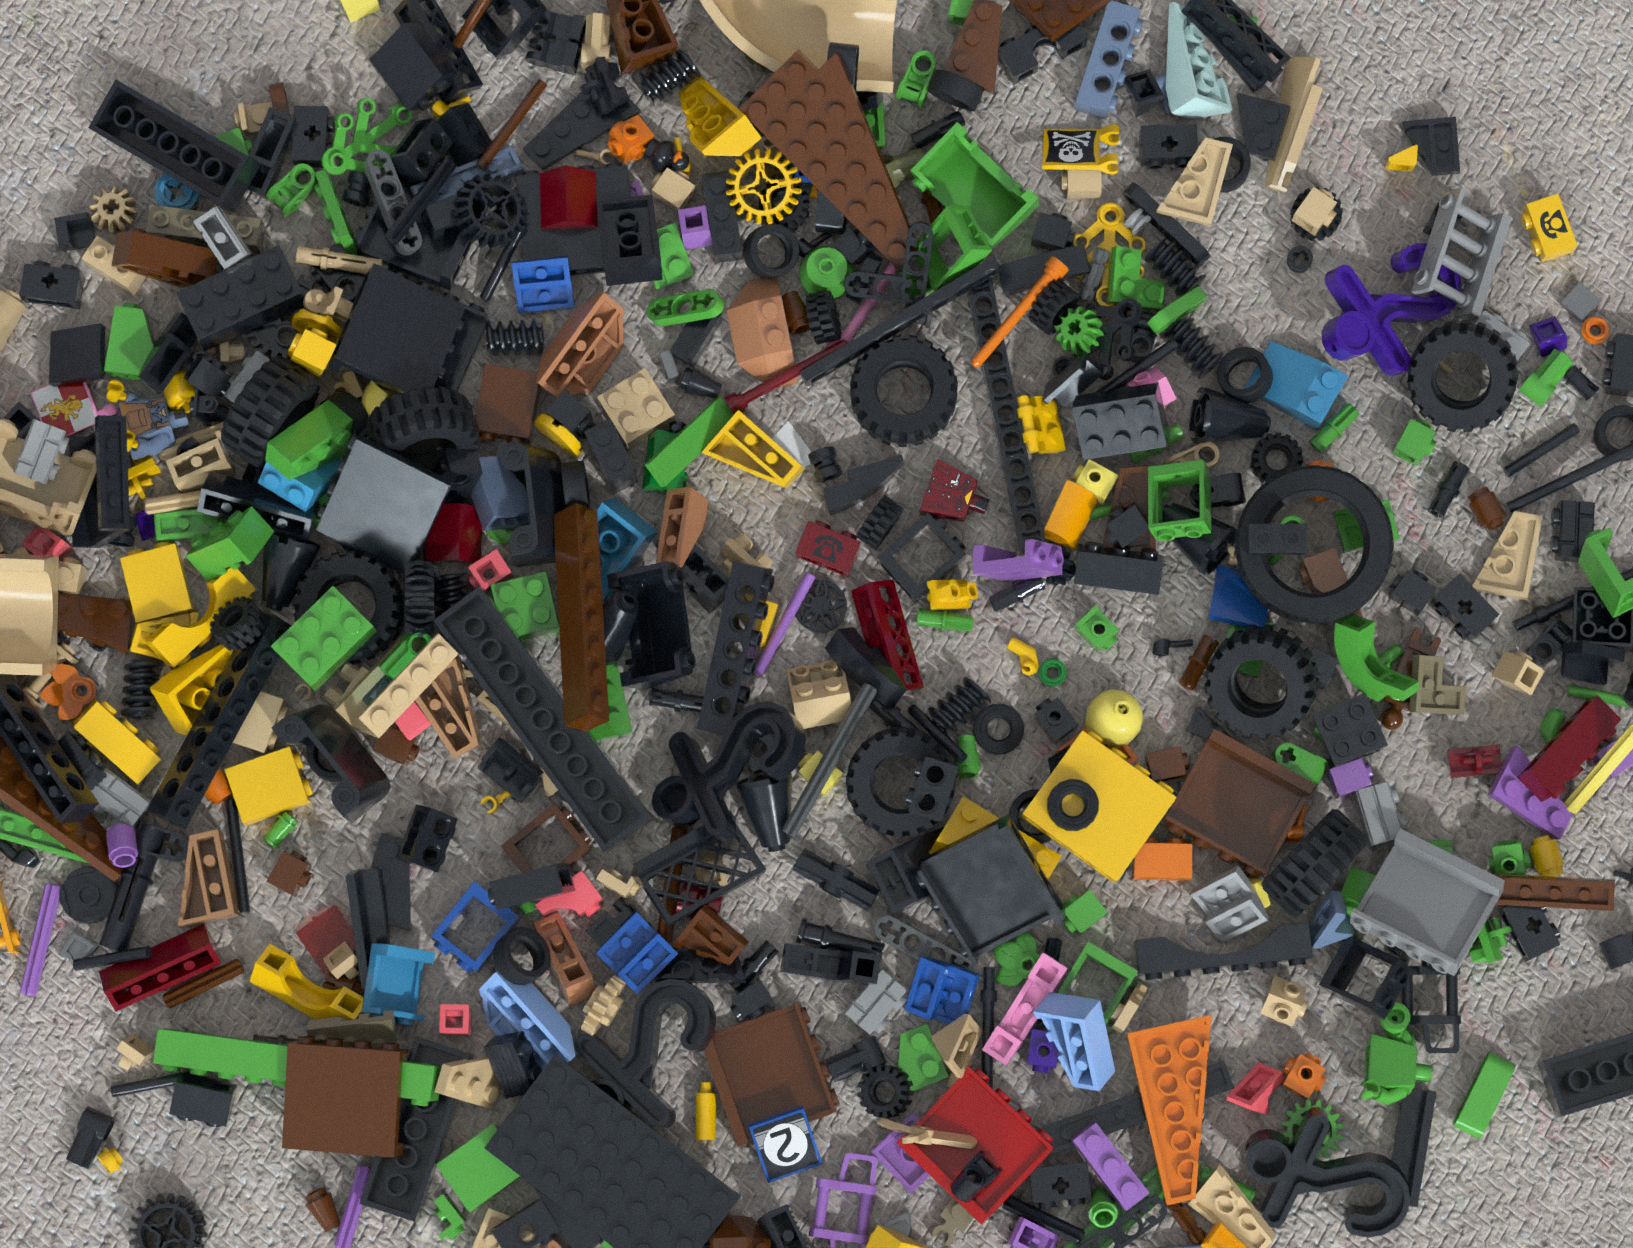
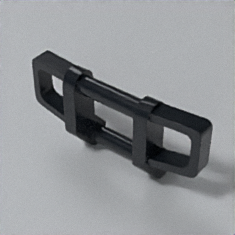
M1421 960L1420 966H1409L1413 970L1409 975L1407 984L1401 990L1402 1004L1410 1012L1409 1024L1422 1025L1426 1052L1457 1053L1459 1051V1024H1461V1015H1458V975H1460V967L1455 976L1449 973H1440L1432 966H1427V962ZM1413 975H1446L1447 1015H1413ZM1428 1024H1453L1452 1047L1433 1048L1430 1044Z

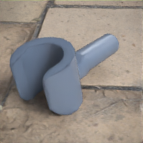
M1163 74L1155 80L1164 94L1162 103L1165 114L1169 115L1172 113L1168 106L1166 74Z

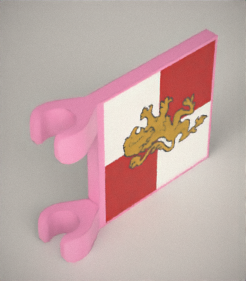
M87 382L56 387L49 384L30 392L41 422L67 431L65 435L67 438L94 427L95 417L98 415L121 416L119 408L114 404L107 405L98 411Z

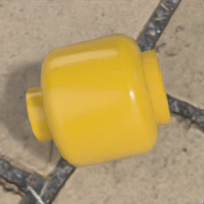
M178 370L164 389L163 395L167 406L171 410L176 411L185 408V412L190 413V400L195 396V389L198 388L183 378L187 372Z

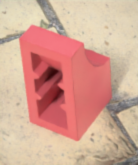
M581 870L572 877L575 891L543 899L536 904V907L544 917L558 910H571L578 913L580 917L585 914L587 917H590L602 908L600 903L604 900Z

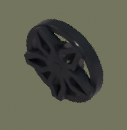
M823 579L814 580L811 587L816 586L814 590L815 596L807 593L805 597H809L811 599L810 602L806 603L803 601L801 604L804 608L809 609L805 611L803 617H801L798 609L795 616L798 622L807 630L815 633H825L832 631L842 623L847 611V601L843 591L833 582ZM821 585H824V595L818 593ZM828 586L833 588L839 596L832 595L828 598ZM832 600H842V602L835 606L831 604ZM842 607L841 615L836 621L831 610L836 611ZM811 613L814 618L805 622L808 614ZM830 615L832 625L828 623L824 619V617ZM820 618L826 627L819 628L811 625Z

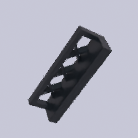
M403 0L393 11L400 25L403 23L419 22L457 72L450 80L451 85L445 91L439 93L443 102L446 105L453 103L462 93L480 89L483 83L463 47L458 48L453 44L456 35L437 1ZM426 2L431 13L423 10L420 3ZM433 25L442 30L444 37L435 32ZM446 48L455 53L457 60L448 55ZM459 72L467 75L470 83H464Z
M1190 0L1181 12L1260 89L1291 59L1232 0H1217L1218 3L1211 0ZM1227 14H1232L1237 19V22H1233L1227 17ZM1247 33L1253 34L1257 38V42L1252 41L1247 36ZM1267 52L1272 53L1279 61L1275 63L1267 55Z
M380 867L351 870L346 875L362 989H365L372 943L390 944Z
M1413 1089L1409 1095L1401 1099L1391 1160L1398 1164L1406 1177L1410 1195L1409 1207L1412 1208L1418 1207L1437 1091Z

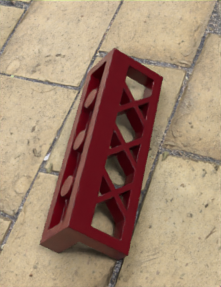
M894 579L868 582L851 590L867 646L869 648L877 647L906 686V692L924 688ZM879 588H886L889 598L888 602L882 599ZM889 615L895 620V630L889 625ZM897 642L903 648V656L897 653L895 647ZM904 669L910 673L912 684H906L903 675Z

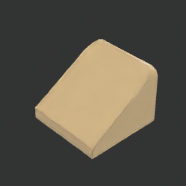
M716 852L700 854L697 857V861L714 864ZM719 853L717 866L724 867L722 853ZM695 867L697 880L709 883L712 870ZM715 871L712 884L728 885L726 874Z

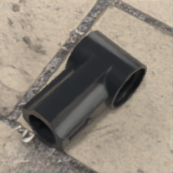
M876 1036L852 1045V1048L825 1059L834 1083L858 1072H867L871 1067L876 1068L878 1065L887 1063Z
M89 1106L86 1107L78 1122V1133L66 1160L90 1169L102 1141L104 1142L113 1128L115 1118Z

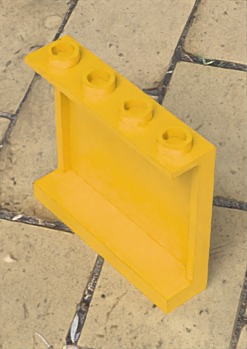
M1082 730L1021 817L1115 884L1177 797L1172 794L1174 790L1166 783L1160 781L1157 784L1150 779V773L1138 764L1133 767L1126 762L1127 756L1114 747L1111 750L1102 744L1104 740L1096 733L1089 731L1087 734ZM1068 779H1077L1088 783L1095 790L1099 800V811L1095 820L1087 828L1079 831H1066L1058 827L1050 819L1047 811V799L1052 789L1060 782ZM1076 794L1067 795L1062 801L1063 811L1069 816L1081 814L1084 809L1083 799Z

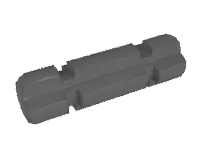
M1100 247L1095 248L1092 255L1094 261H1090L1089 264L1091 272L1085 275L1083 280L1085 285L1084 287L1081 286L1079 291L1080 299L1087 302L1094 301L1097 293L1094 290L1100 285L1106 268L1104 263H1108L1110 257L1108 250Z

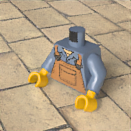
M111 380L106 388L108 390L106 395L108 401L115 403L119 399L121 400V403H119L121 416H126L127 452H131L133 460L147 455L156 456L165 448L173 446L176 442L173 429L189 425L185 408L168 412L165 399L145 398L129 391L124 393V385L118 380Z

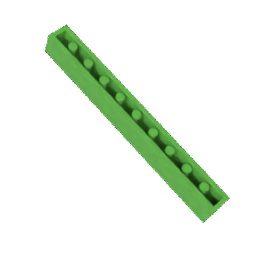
M164 1028L157 1030L153 1063L163 1065L162 1070L180 1072V1067L190 1068L189 1074L207 1076V1071L218 1072L217 1078L234 1079L235 1075L245 1076L244 1081L262 1083L263 1078L272 1080V1085L285 1087L288 1045ZM403 1060L401 1098L411 1099L412 1105L428 1106L429 1101H438L439 1093L434 1091L442 1066Z

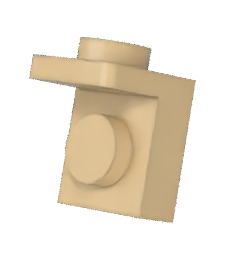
M243 102L238 103L239 112H234L237 128H242L246 137L258 135L269 107L272 108V102L245 106Z
M602 869L596 878L597 882L626 900L630 894L635 896L641 887V884H637L632 876L627 884L624 883L625 877L613 869H610L609 872Z

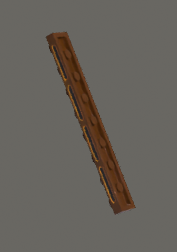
M1491 873L1505 880L1503 893L1496 905L1614 911L1615 880Z

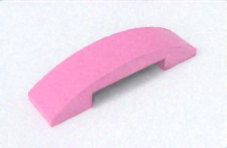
M1043 952L1028 975V980L982 1050L1007 1066L1038 1020L1033 1011L1049 992L1055 993L1068 968Z

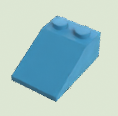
M1271 341L1263 355L1272 368L1273 381L1271 388L1261 400L1318 430L1347 380L1348 375L1323 361ZM1258 365L1244 389L1254 385L1260 378L1261 370Z
M615 497L602 502L597 509L603 602L614 590L608 587L607 574L631 569L658 533L655 528Z

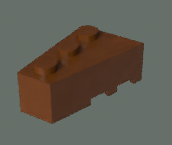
M129 228V231L117 233L112 266L180 288L189 287L215 275L217 257L209 248L171 240L164 236L146 234L145 230L139 228Z

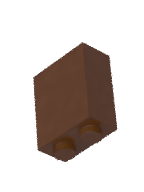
M485 364L475 414L479 439L495 442V439L498 438L507 440L506 443L531 444L541 386L536 383L538 372Z

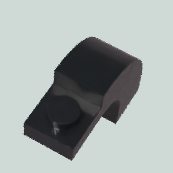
M784 943L780 972L827 981L875 985L878 980L881 955L858 951H834Z

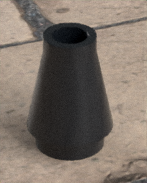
M686 367L678 388L685 390L684 393L715 399L719 395L722 384L695 367L693 369Z

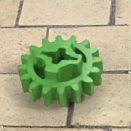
M1306 1099L1304 1100V1107L1295 1103L1293 1104L1294 1113L1288 1110L1285 1112L1289 1120L1280 1122L1281 1126L1286 1127V1132L1281 1134L1287 1137L1289 1145H1291L1294 1139L1293 1124L1299 1128L1304 1118L1300 1114L1313 1107L1321 1108V1100H1316L1314 1106H1311L1310 1100ZM1330 1104L1322 1109L1328 1115L1331 1133L1330 1137L1326 1135L1322 1143L1323 1147L1320 1148L1316 1156L1318 1160L1320 1154L1328 1159L1330 1157L1329 1149L1334 1151L1339 1149L1334 1143L1335 1140H1343V1136L1337 1134V1130L1344 1128L1343 1124H1336L1335 1120L1340 1115L1339 1113L1333 1115L1329 1113L1332 1108Z

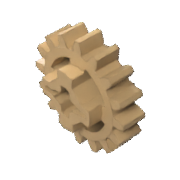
M613 976L605 987L601 985L596 987L583 1008V1012L588 1014L581 1026L583 1031L593 1036L602 1024L605 1026L611 1024L624 1002L619 997L626 985L624 981Z

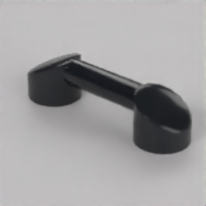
M0 839V851L11 862L29 868H35L41 862L27 847L23 846L18 852L6 840Z

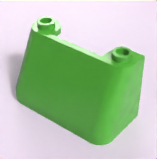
M957 122L910 170L914 177L911 182L921 192L927 190L945 208L947 205L968 206L990 247L993 249L1039 207V198L1029 188L1023 192V185L1019 182L1016 183L978 147V143L974 140L972 141L966 135L968 133L967 130Z

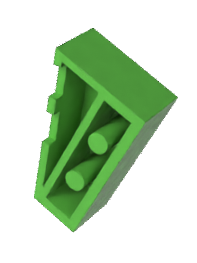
M327 400L268 441L265 461L290 481L347 456L348 450L346 449L351 438L353 419L330 400Z
M252 506L243 512L240 510L235 511L226 520V523L218 522L208 531L207 535L201 533L191 541L190 545L192 548L185 557L207 581L224 575L229 567L233 570L238 569L241 566L239 564L241 561H244L247 565L252 563L274 533V530Z

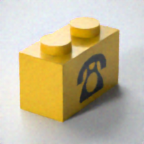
M1559 194L1525 205L1522 210L1523 214H1521V222L1525 230L1529 229L1532 240H1530L1532 252L1535 256H1539L1541 262L1572 253L1575 250L1577 243Z

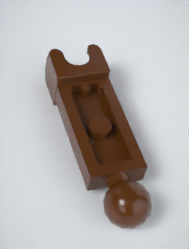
M1414 629L1396 672L1412 678L1413 655L1435 656L1441 639L1436 637L1429 646H1423L1419 641L1421 630ZM1387 695L1384 701L1392 705L1391 708H1387L1381 714V723L1389 730H1396L1403 723L1402 709L1409 712L1410 697L1402 701L1394 700Z

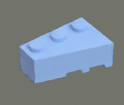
M1049 992L1033 1011L1036 1018L1042 1019L1048 1030L1045 1035L1049 1042L1054 1041L1060 1052L1058 1059L1073 1086L1100 1091L1115 1072L1100 1000Z

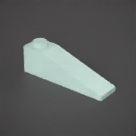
M1176 2L1170 3L1166 93L1171 113L1187 119H1196L1231 112L1232 106L1227 85L1224 79H1218L1212 65L1216 61L1213 55L1208 54L1202 44L1205 39L1203 32L1181 12L1185 7L1184 5Z

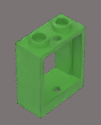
M947 205L930 225L933 231V241L928 271L929 285L934 292L977 267L992 251L968 206ZM924 232L917 240L919 250L927 252V247H921L922 239L928 238V233ZM953 232L964 254L948 270L938 248ZM915 255L917 263L923 268L925 265L924 258L920 255Z
M1204 460L1148 467V528L1156 540L1171 541L1174 538L1185 536L1197 538L1202 536V534L1211 533V472ZM1199 484L1200 518L1163 522V488Z
M1088 941L1057 993L1065 994L1087 957L1120 976L1124 980L1103 1014L1106 1025L1138 971Z

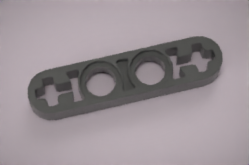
M379 149L369 153L364 160L363 166L389 230L395 222L391 216V211L399 209L403 212L409 203L390 156L385 151ZM375 159L377 162L382 161L383 165L380 169L378 166L372 165ZM380 174H382V176H384V177H382V178H380V179L378 180V179H377L378 176H379ZM381 184H391L395 191L394 195L386 196L383 194ZM416 221L402 240L394 245L396 250L402 255H412L422 245V236ZM405 237L414 241L411 247L409 244L403 243L402 240Z
M885 915L875 922L874 932L880 940L917 960H920L922 956L930 958V951L939 947L946 953L944 962L949 963L951 954L957 956L954 960L955 963L962 965L965 961L969 963L968 969L976 972V965L973 964L969 957L965 958L960 952L893 916ZM888 920L892 921V928L899 932L901 926L907 929L901 935L899 944L893 941L897 937L894 934L888 933L886 936L881 934L883 931L879 927L881 922L886 924ZM916 934L919 936L921 945L918 949L909 950L906 948L904 940L907 935Z

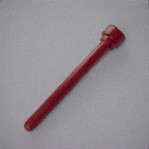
M844 339L743 394L741 392L737 394L733 392L724 398L733 415L738 410L745 412L744 409L748 407V403L800 376L802 370L849 342Z

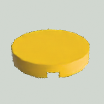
M540 414L534 421L538 430L560 451L573 459H577L583 452V448H581L580 442L564 426L553 425L554 418L551 416Z

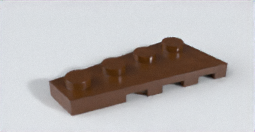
M58 593V630L64 631L67 636L73 638L80 636L92 640V644L102 647L108 645L117 648V652L127 654L132 615L130 600Z

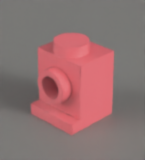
M497 549L468 567L471 575L467 578L474 589L480 586L487 593L492 590L491 584L504 582L514 577ZM493 571L494 577L487 580L484 578L485 572Z
M440 1004L439 1033L441 1035L472 1036V1012L469 1011V1004Z

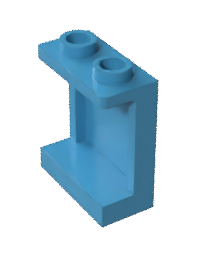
M372 943L362 1013L373 1014V1017L383 1016L384 1011L394 1010V1018H397L396 1024L413 1026L414 1021H424L425 1015L417 1014L424 964H434L435 952L390 944Z

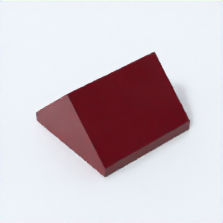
M564 165L540 173L541 230L598 227L596 171Z
M461 503L443 504L425 543L424 561L473 564L481 559L482 525L475 506Z

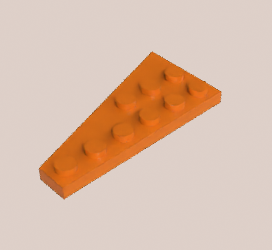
M1212 1015L1126 1034L1166 1205L1196 1199Z

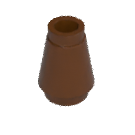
M790 291L782 296L788 329L794 335L809 331L811 328L809 327V318H807L808 312L798 292Z
M325 1186L304 1197L307 1202L305 1206L325 1232L340 1225L331 1191L328 1192Z

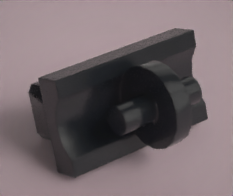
M605 56L597 57L595 63L585 68L586 74L584 78L586 83L580 87L583 95L590 94L593 102L596 101L601 115L608 114L615 107L624 104L629 98L626 88H615L613 81L619 77L620 71L617 63L606 62Z

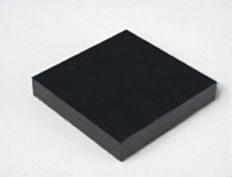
M99 323L51 331L50 385L56 387L104 379L106 327L103 324Z

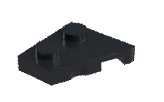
M1456 117L1402 121V129L1412 145H1418L1417 153L1432 176L1460 174Z

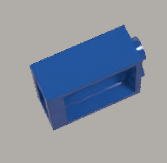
M474 881L431 936L437 940L434 946L445 955H448L450 951L459 958L456 963L465 971L470 973L474 969L479 973L493 956L495 943L503 935L514 929L521 921V918L509 908L496 910L495 905L490 903L488 892ZM474 897L506 921L475 961L443 936Z

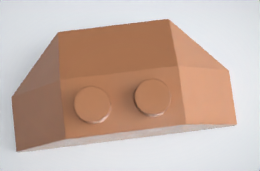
M777 277L748 281L726 311L737 365L763 383L795 365ZM796 377L779 387L798 384V379Z
M600 292L576 309L542 354L536 383L555 398L564 389L572 396L591 392L623 348L624 309L604 292Z

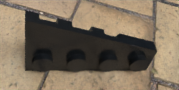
M580 93L522 148L523 152L542 170H545L574 153V150L584 144L593 142L598 136L611 130L612 126L617 122L626 121L631 117L641 114V110L628 98L624 104L615 107L608 114L601 115L596 101L593 102L591 95Z

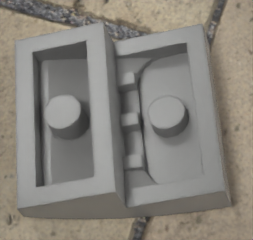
M1238 865L1193 888L1190 894L1206 913L1205 923L1221 943L1266 922L1269 918L1255 889Z

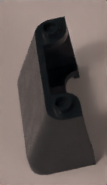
M518 442L498 444L502 465L506 469L515 472L519 476L521 483H526L531 525L517 527L511 533V556L517 567L556 563L553 515L566 509L561 460L551 450Z
M664 561L607 574L609 589L616 588L618 591L630 592L639 602V610L629 635L632 658L625 660L626 665L630 666L628 671L620 673L621 687L643 690L690 675L696 665V660L691 648L683 589V570L674 562Z
M325 704L315 705L286 716L271 727L284 743H287L288 746L302 743L311 748L313 745H316L343 779L333 789L331 799L335 808L351 824L389 793L391 784L388 776L330 706Z

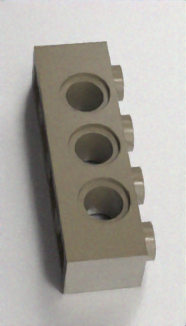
M150 205L146 226L147 234L164 236L171 240L196 246L209 247L202 236L203 232H200L193 222L205 214V211ZM227 214L250 251L261 254L266 228L261 218Z

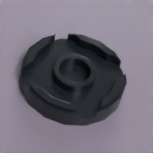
M93 866L81 867L71 872L60 889V903L65 913L73 920L84 924L98 923L106 919L117 891L115 882Z

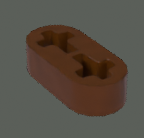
M284 83L270 84L269 91L272 108L290 115Z

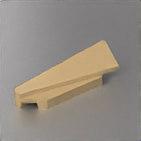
M1291 56V59L1286 63L1279 103L1289 105L1291 109L1275 161L1269 160L1265 186L1283 193L1287 192L1323 89L1313 84L1321 58Z

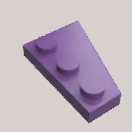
M1518 745L1512 746L1487 795L1546 835H1549L1552 839H1561L1572 817L1571 812L1567 810V807L1559 797L1556 799L1550 797L1541 802L1517 778L1529 765L1530 760Z

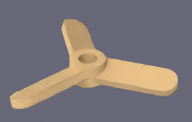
M880 1117L877 1121V1124L884 1128L907 1135L902 1137V1144L915 1142L932 1145L933 1143L974 1149L977 1145V1139L970 1135L937 1131L918 1125L909 1127Z

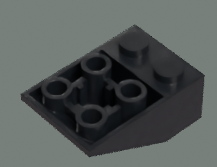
M1574 587L1572 642L1586 641L1633 652V609L1613 618L1595 588Z
M944 826L867 861L866 865L892 916L931 896L926 887L922 888L919 885L915 873L917 872L918 860L930 855L929 852Z

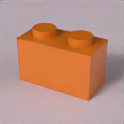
M1148 838L1133 858L1132 880L1190 881L1192 879V844H1185V839L1171 838L1168 839V843H1157L1156 838Z

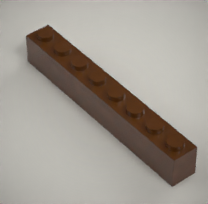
M575 503L553 515L564 726L587 732L609 721L598 514L595 509Z

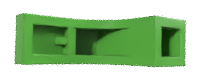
M1353 613L1337 621L1334 631L1336 655L1345 675L1360 692L1378 702L1387 695L1394 700L1404 701L1419 691V680L1391 670L1378 657L1374 647V621Z

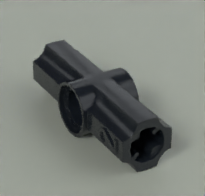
M805 848L792 869L797 874L818 884L820 889L839 899L842 897L867 912L880 891L875 886L855 877L854 873L833 861L830 863Z

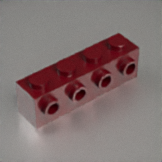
M1598 695L1585 701L1517 778L1541 802L1550 797L1553 799L1558 798L1566 790L1567 787L1564 784L1567 780H1573L1582 772V763L1585 760L1590 761L1600 751L1598 745L1602 741H1608L1617 732L1614 727L1620 722L1621 718Z
M205 923L151 947L152 955L149 958L116 963L99 971L103 991L115 1012L221 964L216 943Z

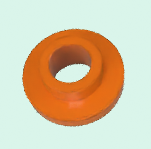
M1589 317L1581 326V335L1590 344H1601L1609 336V325L1601 317ZM1590 328H1598L1599 335H1592Z

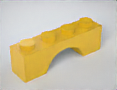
M229 567L224 575L206 582L209 592V604L200 620L184 627L164 622L144 641L166 666L175 667L177 665L179 667L191 658L189 653L196 646L202 647L211 639L210 628L212 627L210 622L215 621L212 617L214 614L220 613L218 611L220 607H226L225 603L227 601L233 603V598L238 597L240 599L241 596L252 599L251 594L256 589L238 569L233 570Z
M272 944L267 946L255 962L249 982L315 1020L333 1017L354 1020L359 1018V1014H364L362 1013L364 997L345 986L337 990H329L315 985L301 973L297 967L295 957Z

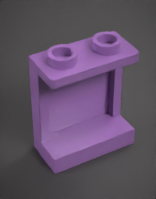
M1027 539L1025 540V555L1023 557H1015V552L986 545L973 546V574L1005 582L1062 575L1064 557L1062 547Z

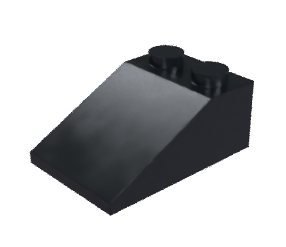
M652 195L596 201L606 286L663 280Z

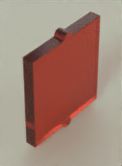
M335 905L320 916H313L310 923L296 932L324 974L329 969L323 958L341 943L346 941L353 951L356 952L354 932Z

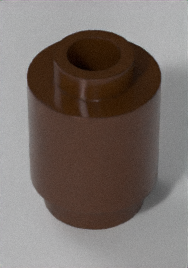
M1488 487L1481 488L1468 496L1470 501L1469 507L1481 529L1488 528L1489 531H1492L1504 524L1502 519L1506 517V513L1493 491L1490 492Z

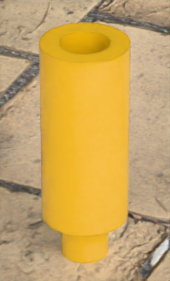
M700 1082V1093H696L695 1140H716L717 1094L712 1093L711 1082Z

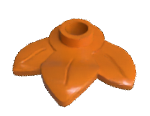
M57 664V670L51 672L55 681L47 685L39 696L48 704L59 706V720H71L81 713L85 704L94 700L97 688L92 679L80 676L75 667L68 664ZM80 685L87 687L88 691L85 696L78 693Z

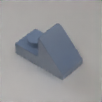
M1330 890L1308 922L1311 946L1314 949L1354 935L1353 925L1350 923L1351 917L1347 914V907L1343 902L1340 891Z

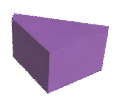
M1019 1217L1007 1244L1015 1248H1055L1060 1236L1023 1217Z

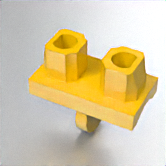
M149 455L133 460L135 466L128 469L129 496L138 493L141 499L146 498L147 495L144 489L154 485L151 478L162 473L159 465Z
M967 580L927 581V587L930 589L927 599L930 602L931 610L971 608V600L978 599L975 582H967Z

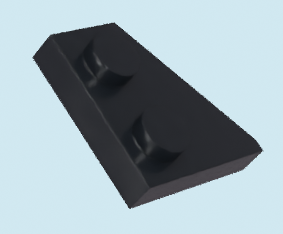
M1238 93L1237 101L1243 136L1249 155L1275 161L1291 109L1290 106Z

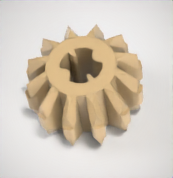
M117 186L112 187L111 193L106 188H102V197L93 195V199L98 204L89 206L90 211L94 213L91 216L92 221L98 223V228L101 231L108 228L110 234H114L116 228L119 227L122 232H125L124 224L134 225L135 222L130 216L138 214V210L133 207L136 204L135 198L129 197L130 193L126 189L119 192ZM114 206L119 208V210H114L113 214L109 213V210H113Z

